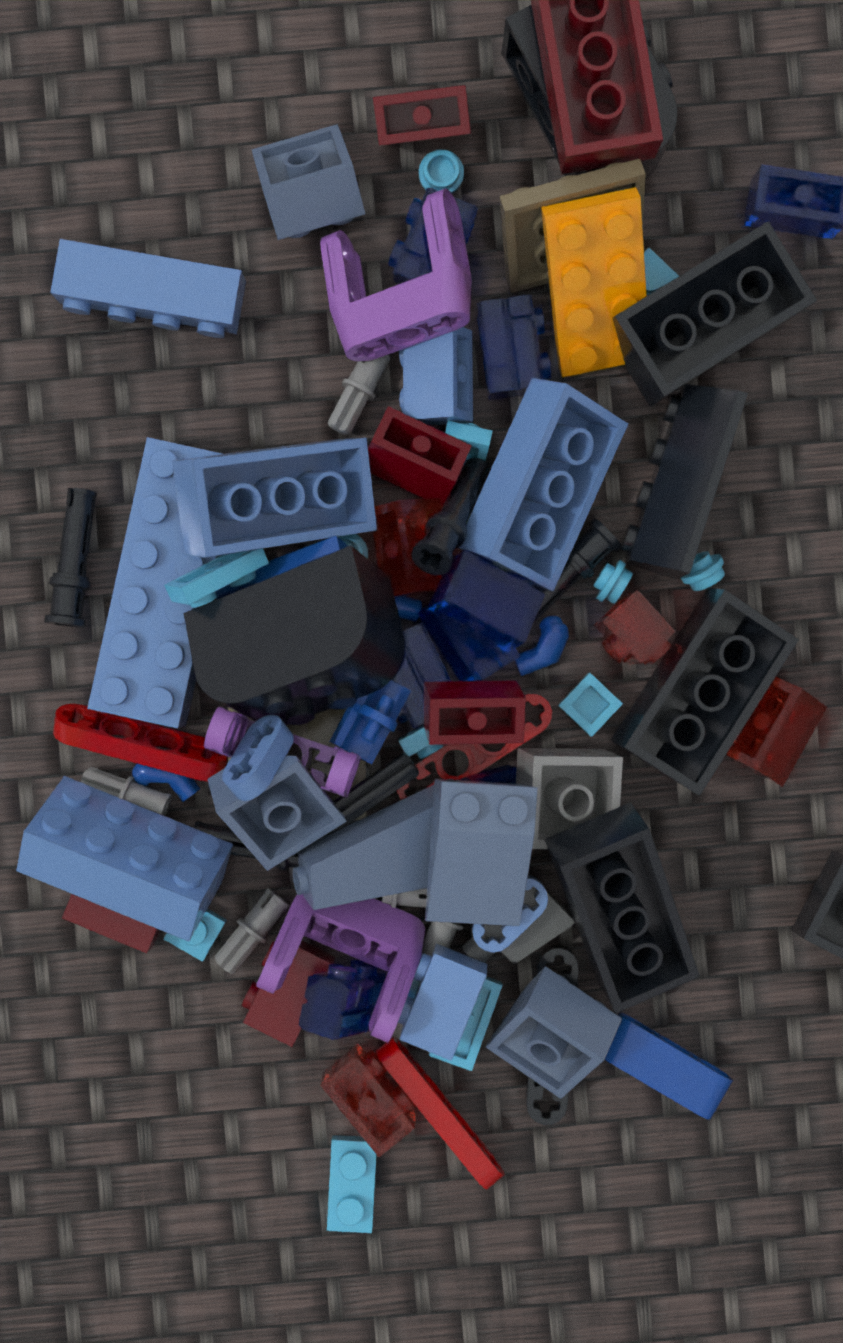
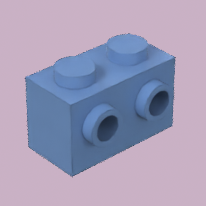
M462 327L399 350V359L403 367V388L400 392L399 401L404 414L429 426L447 424L448 420L457 423L473 422L472 330Z
M437 943L431 956L423 953L413 979L420 982L414 998L407 996L398 1023L403 1025L399 1040L452 1061L487 976V964Z

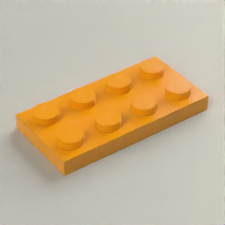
M634 187L541 207L557 361L561 377L625 365L613 317L647 296L641 196L637 188Z

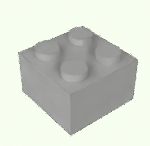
M518 748L516 784L538 787L535 834L532 849H547L544 839L620 807L622 756L606 749Z

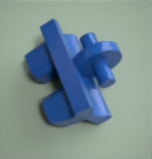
M391 680L378 691L358 698L356 704L346 709L329 742L349 753L359 754L361 760L372 765L389 732L395 731L398 725L396 719L411 690Z

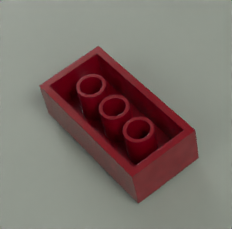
M531 0L561 175L602 168L617 162L625 163L636 159L641 161L654 159L663 142V135L639 0Z

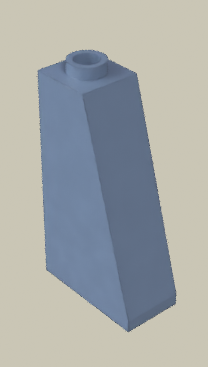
M434 785L327 835L298 852L299 867L293 868V882L297 895H303L312 909L317 910L427 888Z

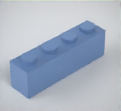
M60 239L50 293L60 304H63L62 309L71 313L90 315L91 309L106 311L108 312L107 317L121 322L133 323L135 322V317L152 319V325L159 328L179 330L181 324L198 327L197 333L204 336L224 338L225 332L237 334L246 280L242 271L238 269Z

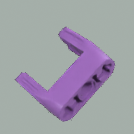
M447 188L427 195L422 207L433 271L366 297L361 259L354 250L348 236L339 230L321 238V254L329 308L348 359L360 362L374 360L458 330L469 323L472 278L460 211L453 194Z
M219 706L209 724L204 748L231 758L247 730L256 721L250 720L243 714L231 712ZM293 734V744H297L301 748V762L307 770L312 762V750L320 751L315 760L332 765L328 776L322 771L311 768V775L319 783L321 789L348 798L361 760L359 754L346 752L344 749L336 746L332 748Z
M296 895L256 987L272 994L282 987L303 936L387 971L368 1026L371 1032L370 1036L388 1043L401 1016L421 959L425 936L424 924L414 915L398 908H392L391 905L375 898L313 910L303 895Z

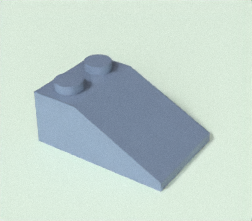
M435 779L425 913L426 921L520 926L535 834L538 787L525 784Z

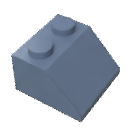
M338 124L251 149L278 240L287 237L300 238L307 235L311 230L331 224L344 225L351 222L355 217L365 215L354 167Z
M285 756L270 785L261 795L252 800L241 801L237 799L222 780L224 769L207 779L216 813L267 871L347 822L343 813L327 793L321 789L319 783L297 756Z
M545 966L523 989L489 1039L486 1048L561 1099L605 1060L622 1018L606 1008L603 1003L594 1000L572 985L566 978Z

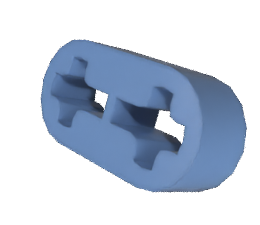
M267 715L253 723L223 771V782L238 800H252L267 789L293 744L294 736L279 716Z
M528 875L526 890L528 891L532 887L538 890L534 895L537 904L533 908L527 904L523 905L520 926L502 925L501 931L504 936L500 940L493 936L487 940L482 937L485 933L483 924L472 925L474 940L480 948L493 953L504 950L544 912L547 907L548 896L540 880Z

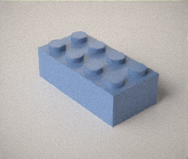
M532 378L466 524L467 537L463 545L458 548L519 581L554 591L628 423L567 383Z
M367 438L336 439L172 460L185 555L211 557L377 530Z
M64 776L24 830L16 871L171 935L190 941L223 881L233 844Z

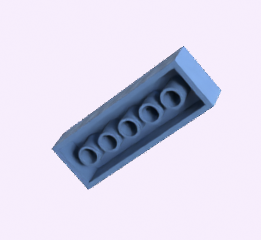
M147 437L87 709L173 728L186 727L196 676L183 613L195 608H192L190 605L172 602L164 585L222 555L197 557L184 554L172 460L219 455L222 453Z

